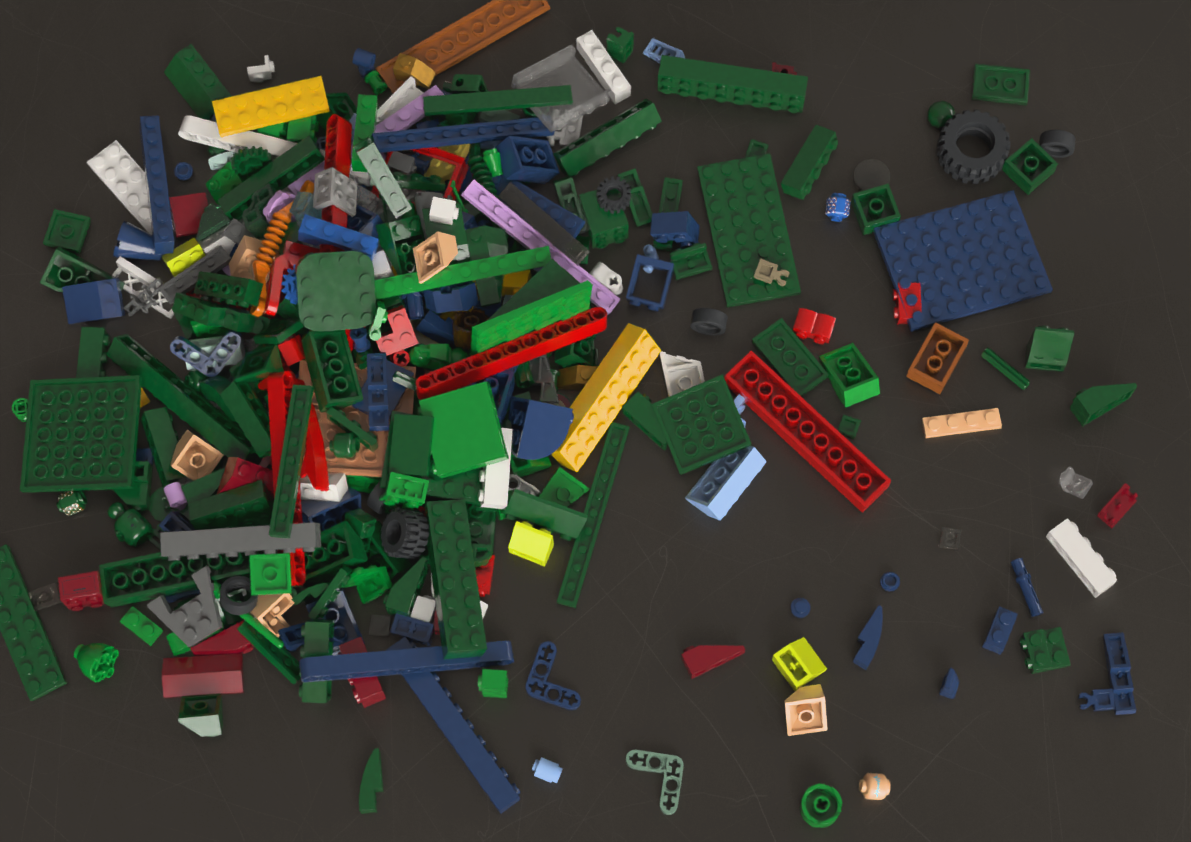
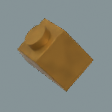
M399 53L393 68L395 79L406 82L411 76L415 79L416 85L430 89L436 74L434 70L419 59Z
M575 365L559 369L558 389L582 391L597 367Z

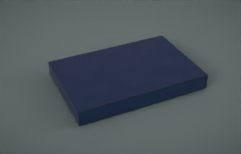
M387 361L388 411L390 420L391 412L395 411L407 387L392 380L393 374L396 371H400L414 377V373ZM366 380L361 389L364 400L353 404L352 407L369 415L368 383Z

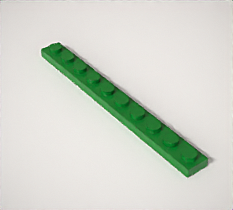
M549 246L449 265L423 283H419L417 272L375 280V298L380 300L542 268L551 261Z

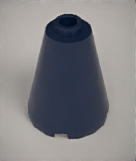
M127 221L122 223L117 237V246L114 249V257L161 260V256L164 254H154L151 234Z

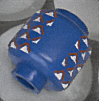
M833 193L832 196L827 198L825 214L831 217V221L841 222L842 218L849 216L850 200L846 198L847 195Z

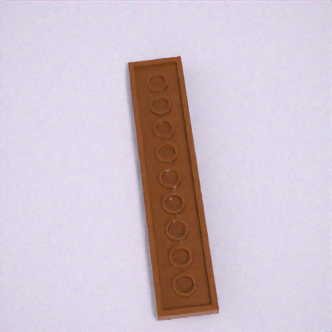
M493 0L404 51L402 54L419 59L434 70L436 76L548 11L550 6L546 0ZM398 56L376 68V71L379 72V76L387 84L392 95L405 83V81L395 79L393 68Z

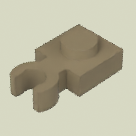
M760 259L754 278L769 284L776 280L779 285L785 286L786 281L780 277H788L789 272L787 270L778 271L777 264Z

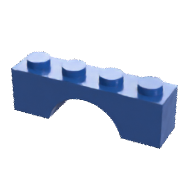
M306 214L298 231L299 241L314 246L320 244L333 245L344 251H360L369 256L372 262L378 249V238Z

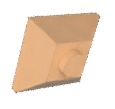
M436 232L413 248L419 283H423L437 274L458 254L455 236Z
M187 430L176 445L170 466L194 481L211 474L224 455Z
M821 684L800 687L785 700L788 736L827 730L825 696Z

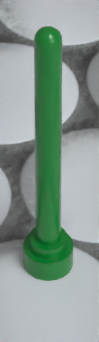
M215 581L213 583L215 589L213 591L214 598L220 599L221 584ZM227 595V597H228L231 601L235 602L231 597H229V596ZM250 613L239 615L277 648L284 646L282 640Z

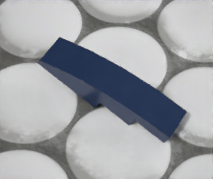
M386 353L367 354L369 431L389 430Z
M1124 633L1104 634L1105 657L1110 689H1113L1115 715L1135 714L1134 687L1130 674L1131 664Z

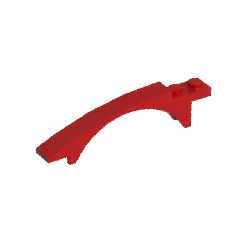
M280 354L284 372L289 371L292 374L294 385H305L303 380L295 378V374L289 366L287 367L282 354ZM267 378L258 384L260 390L268 391ZM311 403L306 435V451L300 476L304 478L308 475L314 489L327 492L329 490L324 441L314 405Z

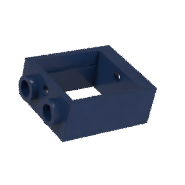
M637 254L626 299L630 301L629 304L638 307L641 304L647 305V309L653 311L664 309L675 267L674 263ZM641 265L667 272L660 302L633 296Z

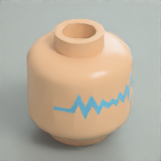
M867 773L864 775L863 780L859 782V791L863 793L866 799L883 800L890 792V781L884 774Z

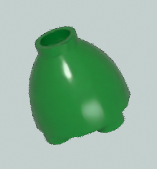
M104 643L80 644L74 651V658L77 659L80 670L87 678L93 682H100L105 677L110 678L113 675V666L118 657L119 650Z

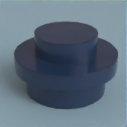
M186 162L178 163L174 169L175 176L180 180L189 179L193 174L192 166Z
M886 572L882 575L880 584L886 591H895L900 585V579L896 573Z
M797 598L791 604V612L794 616L803 618L809 614L810 604L804 598Z

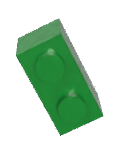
M483 669L482 675L478 676L479 691H482L483 697L507 698V670Z

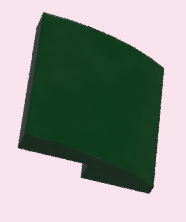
M334 577L303 590L292 598V601L298 605L312 596L315 599L322 596Z

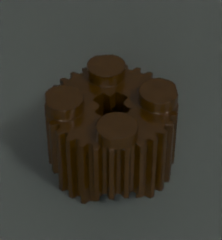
M477 308L472 309L471 312H463L464 314L457 312V315H454L453 338L456 347H463V349L467 350L471 349L472 327L489 319L485 315L484 310L481 311V309L478 310Z

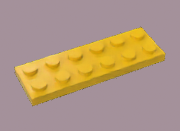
M321 76L212 101L220 137L330 112Z

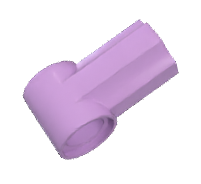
M175 482L164 487L170 507L183 510L188 502L181 484Z

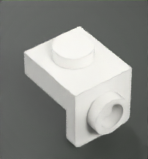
M268 55L264 56L265 65L247 67L250 82H262L272 79L271 72H275L274 63L269 60Z

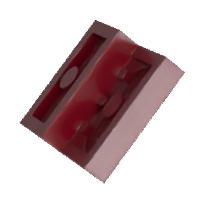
M205 192L169 197L172 224L176 237L213 231Z

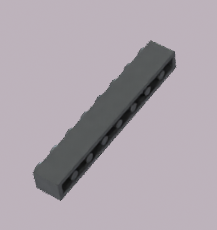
M320 523L292 524L290 538L270 537V525L160 533L161 557H168V561L180 560V556H187V559H199V555H206V558H218V554H226V557H237L238 553L245 552V556L257 555L258 551H264V554H276V550H283V553H296L295 549H303V552H314L315 548L321 547Z

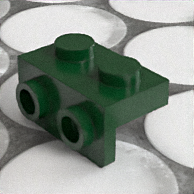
M695 243L689 248H678L670 253L669 261L675 265L673 272L676 280L712 270V265L706 251V243Z

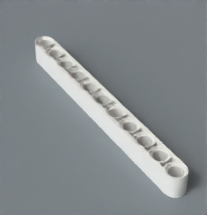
M189 115L184 116L178 132L179 136L186 140L238 153L239 149L243 150L245 147L249 149L252 146H255V148L262 147L263 150L267 149L268 153H271L272 161L298 144L252 131L220 137L217 122ZM320 149L325 157V150ZM352 167L350 168L349 178L360 185L370 186L368 172L352 171Z

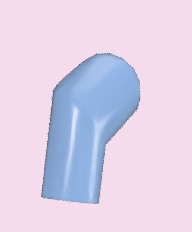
M648 244L643 248L646 257L659 260L655 247ZM646 266L643 268L647 273H651L654 269Z

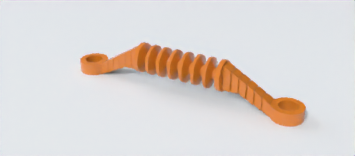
M306 180L302 185L299 197L273 213L272 217L275 220H270L271 226L267 227L269 233L264 234V238L267 240H262L261 244L264 247L258 248L261 253L256 254L255 257L258 260H254L252 265L255 275L254 279L262 283L263 287L258 306L252 305L250 309V314L255 317H260L265 309L267 295L265 279L271 268L268 264H273L274 262L271 257L277 256L275 252L279 250L277 244L282 243V239L279 237L285 236L283 231L288 229L286 224L291 222L294 210L305 203L314 192V183L310 180Z

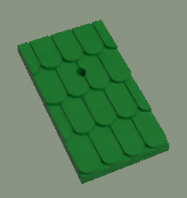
M552 259L486 322L472 327L471 356L589 310L593 284L588 280L580 283Z

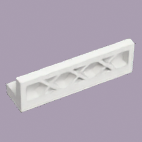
M410 76L378 109L376 125L424 93L416 88L413 77Z
M121 256L116 261L118 268L112 274V276L117 278L122 271L127 273L129 280L123 281L125 282L123 289L134 294L136 297L144 290H133V283L141 282L148 287L155 280L154 277ZM160 282L156 283V288L161 285ZM159 291V299L156 300V303H160V306L152 305L151 307L171 319L174 313L172 309L169 312L163 309L162 303L168 301L165 297L161 298L163 295Z

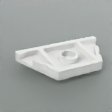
M663 351L659 353L668 397L705 382L700 361L688 360L678 355L675 357Z

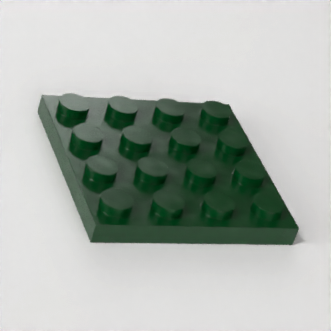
M723 374L652 404L680 475L752 446Z

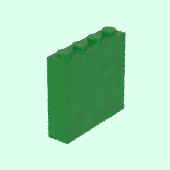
M487 381L419 400V416L434 417L431 455H433L434 459L432 469L434 474H437L440 478L509 459L491 386Z

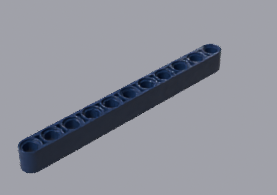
M510 641L486 642L487 650L483 656L443 659L442 646L307 657L299 660L302 682H317L501 666L513 663L514 657Z

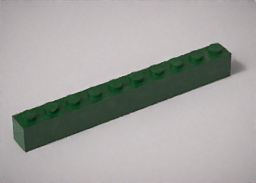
M128 334L114 337L107 356L115 364L119 365L130 376L140 375L142 377V387H145L155 398L162 401L168 409L175 412L181 420L188 423L194 431L200 433L207 442L213 444L223 455L228 458L238 457L254 463L258 454L254 451L253 446L244 435L242 429Z

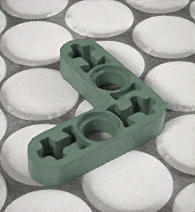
M642 750L629 751L626 756V763L630 768L664 774L660 809L667 815L675 813L678 808L684 766L682 759L674 755ZM634 754H636L638 759L644 760L643 755L647 756L646 767L642 766L643 762L641 761L632 764V760H629V758H633ZM652 757H657L661 763L659 767L653 768L649 765V760ZM673 760L677 761V764L680 765V767L676 768L675 775H679V778L673 775L667 776V773L671 774L672 767L669 764H672ZM669 780L677 782V788L673 791L668 790L666 787V782ZM664 793L677 795L676 798L672 796L671 804L675 806L671 807L670 810H666V806L663 805L668 800V795L664 796Z

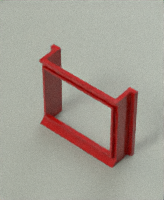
M435 147L411 149L412 151L456 166L443 196L448 198V195H450L452 200L455 201L456 197L450 185L452 180H454L456 190L459 193L469 169L464 157ZM394 151L387 153L384 160L386 164H388ZM373 186L368 199L379 198L380 193L376 186Z

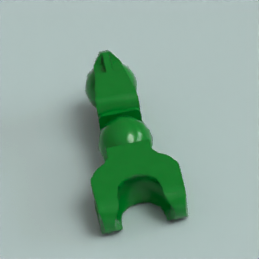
M416 344L409 351V363L418 368L435 371L470 357L471 349L466 352L461 348L451 350L449 344Z

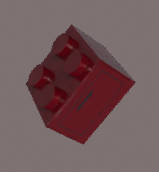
M98 571L58 577L60 600L71 611H80L83 607L87 606L92 608L103 606L101 577Z

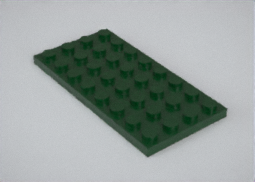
M764 154L697 166L726 306L733 307L801 294L771 155ZM760 259L777 264L778 271L787 270L789 272L788 277H780L786 281L785 286L779 285L776 280L769 284L754 278Z

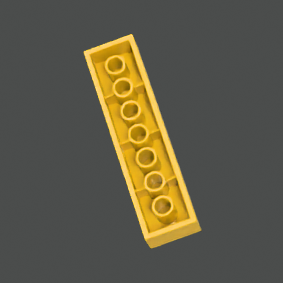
M628 323L570 406L574 414L573 422L569 426L568 434L562 445L551 454L561 466L575 472L579 471L654 360L658 357L661 349L645 329Z

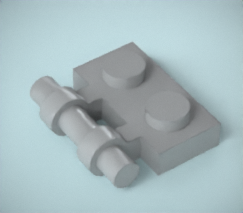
M558 110L552 111L550 118L555 133L552 136H546L551 147L554 146L555 140H560L559 147H565L580 138L583 113L565 111L564 117H559L560 112ZM558 125H563L561 132H556Z

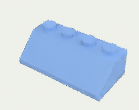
M752 446L720 458L710 465L685 499L709 517L721 520L767 461Z

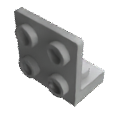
M333 167L316 173L313 207L320 210L334 205L348 215L355 216L357 183Z

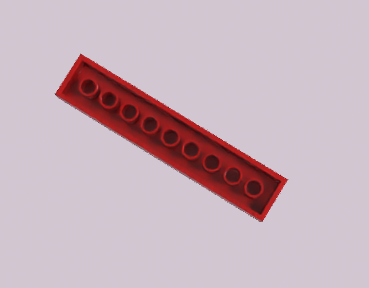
M750 351L724 376L728 388L736 396L739 394L743 396L745 404L862 513L889 487L891 479L755 353Z

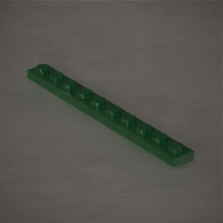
M615 422L610 424L584 510V514H587L588 518L575 539L557 599L559 604L573 608L577 606L630 426Z

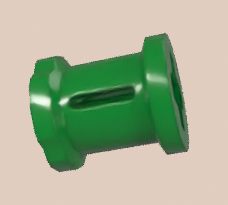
M376 70L370 72L364 78L365 83L371 86L375 95L381 94L388 87L381 80L379 72Z

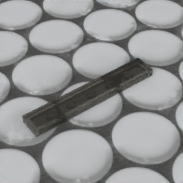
M511 182L500 193L499 197L577 266L590 253L586 247Z

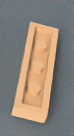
M998 408L922 418L925 438L999 429L1002 427Z

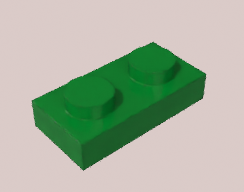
M133 606L120 620L125 627L150 646L163 632L159 626Z

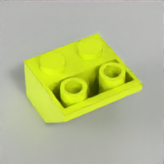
M192 238L175 248L173 253L164 254L161 257L173 277H175L206 255L196 239Z
M516 521L508 546L509 553L545 567L554 547L553 535L548 530L532 528L533 525L528 522L522 521L520 523Z
M804 637L788 644L772 657V661L794 691H797L800 687H803L827 670Z

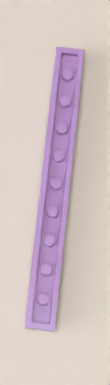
M436 85L376 125L375 133L408 129L425 117L423 97L444 94ZM353 142L351 143L350 168L352 167ZM325 161L288 186L290 193L299 197V191L304 182L310 180L314 183L315 174L324 171Z
M473 180L461 194L462 197L500 228L505 229V232L527 250L549 246L551 259H554L580 283L588 280L593 284L590 301L597 307L606 309L607 315L611 313L620 301L615 294L566 254L555 248L549 240L477 181Z

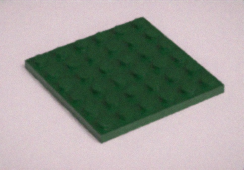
M140 375L30 380L20 491L25 493L133 489L142 377Z

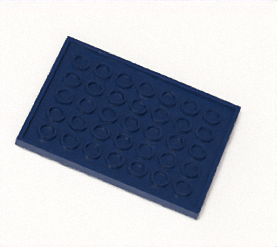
M1014 190L873 229L894 289L897 291V294L899 293L901 301L902 297L898 283L902 289H908L911 283H920L922 312L916 311L913 313L912 318L907 319L910 331L932 326L935 322L939 324L1051 293L1053 290ZM914 294L906 297V303L909 306H914L917 303L918 299Z

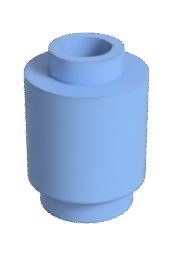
M541 757L540 761L536 759L532 771L535 772L534 776L550 783L552 781L557 783L563 768L559 767V764Z

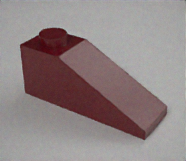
M243 620L190 649L195 656L245 654L252 651L254 646L237 630L244 622Z
M692 645L683 650L684 653L681 654V659L691 679L744 654L745 647L699 645L694 647Z

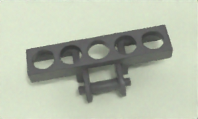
M160 277L156 278L148 287L143 284L141 288L145 290L137 297L134 294L130 295V298H133V300L124 307L129 316L134 315L140 308L142 312L148 313L150 306L157 305L153 297L160 291L159 287L156 288V283H161L159 287L164 285ZM144 293L147 295V296H146L147 300H144V299H143V294H144ZM134 305L135 308L130 311V306Z

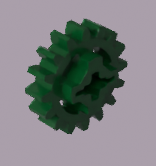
M252 146L251 149L245 147L243 150L239 149L238 153H233V157H231L232 170H235V174L240 173L241 176L247 175L248 177L272 162L271 153H268L267 149L263 150L262 147L255 148V146Z

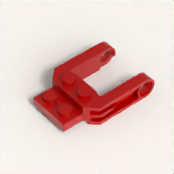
M286 240L283 255L277 257L270 268L264 314L275 316L279 305L282 277L289 274L287 269L294 270L293 265H297L298 261L305 254L311 252L319 253L320 249Z

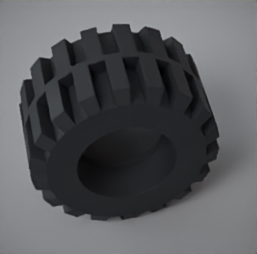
M403 508L392 509L390 513L388 512L381 528V543L387 555L397 558L415 559L424 552L425 546L428 543L429 524H427V518L424 517L422 512Z

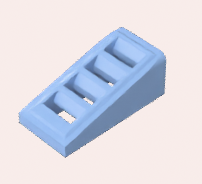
M653 38L643 52L644 55L658 63L661 62L662 55L668 56L669 53L673 57L685 58L683 51ZM657 46V50L653 53L654 48Z

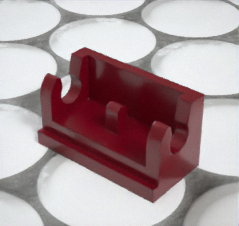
M1126 483L1097 515L1110 528H1113L1137 501L1138 494L1136 492L1132 494L1129 491L1130 486Z

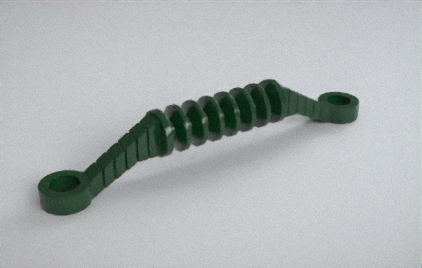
M480 143L470 144L467 164L471 167L472 178L499 199V196L496 195L497 190L494 188L495 184L492 182V177L489 176L490 171L483 160L484 156L481 155ZM510 235L509 239H507L508 252H518L521 244L514 239V245L510 248L509 242L514 239Z

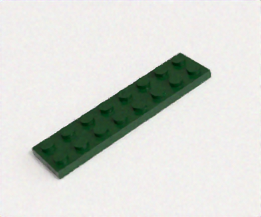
M5 544L0 547V631L27 695L31 701H34L68 682L10 547Z

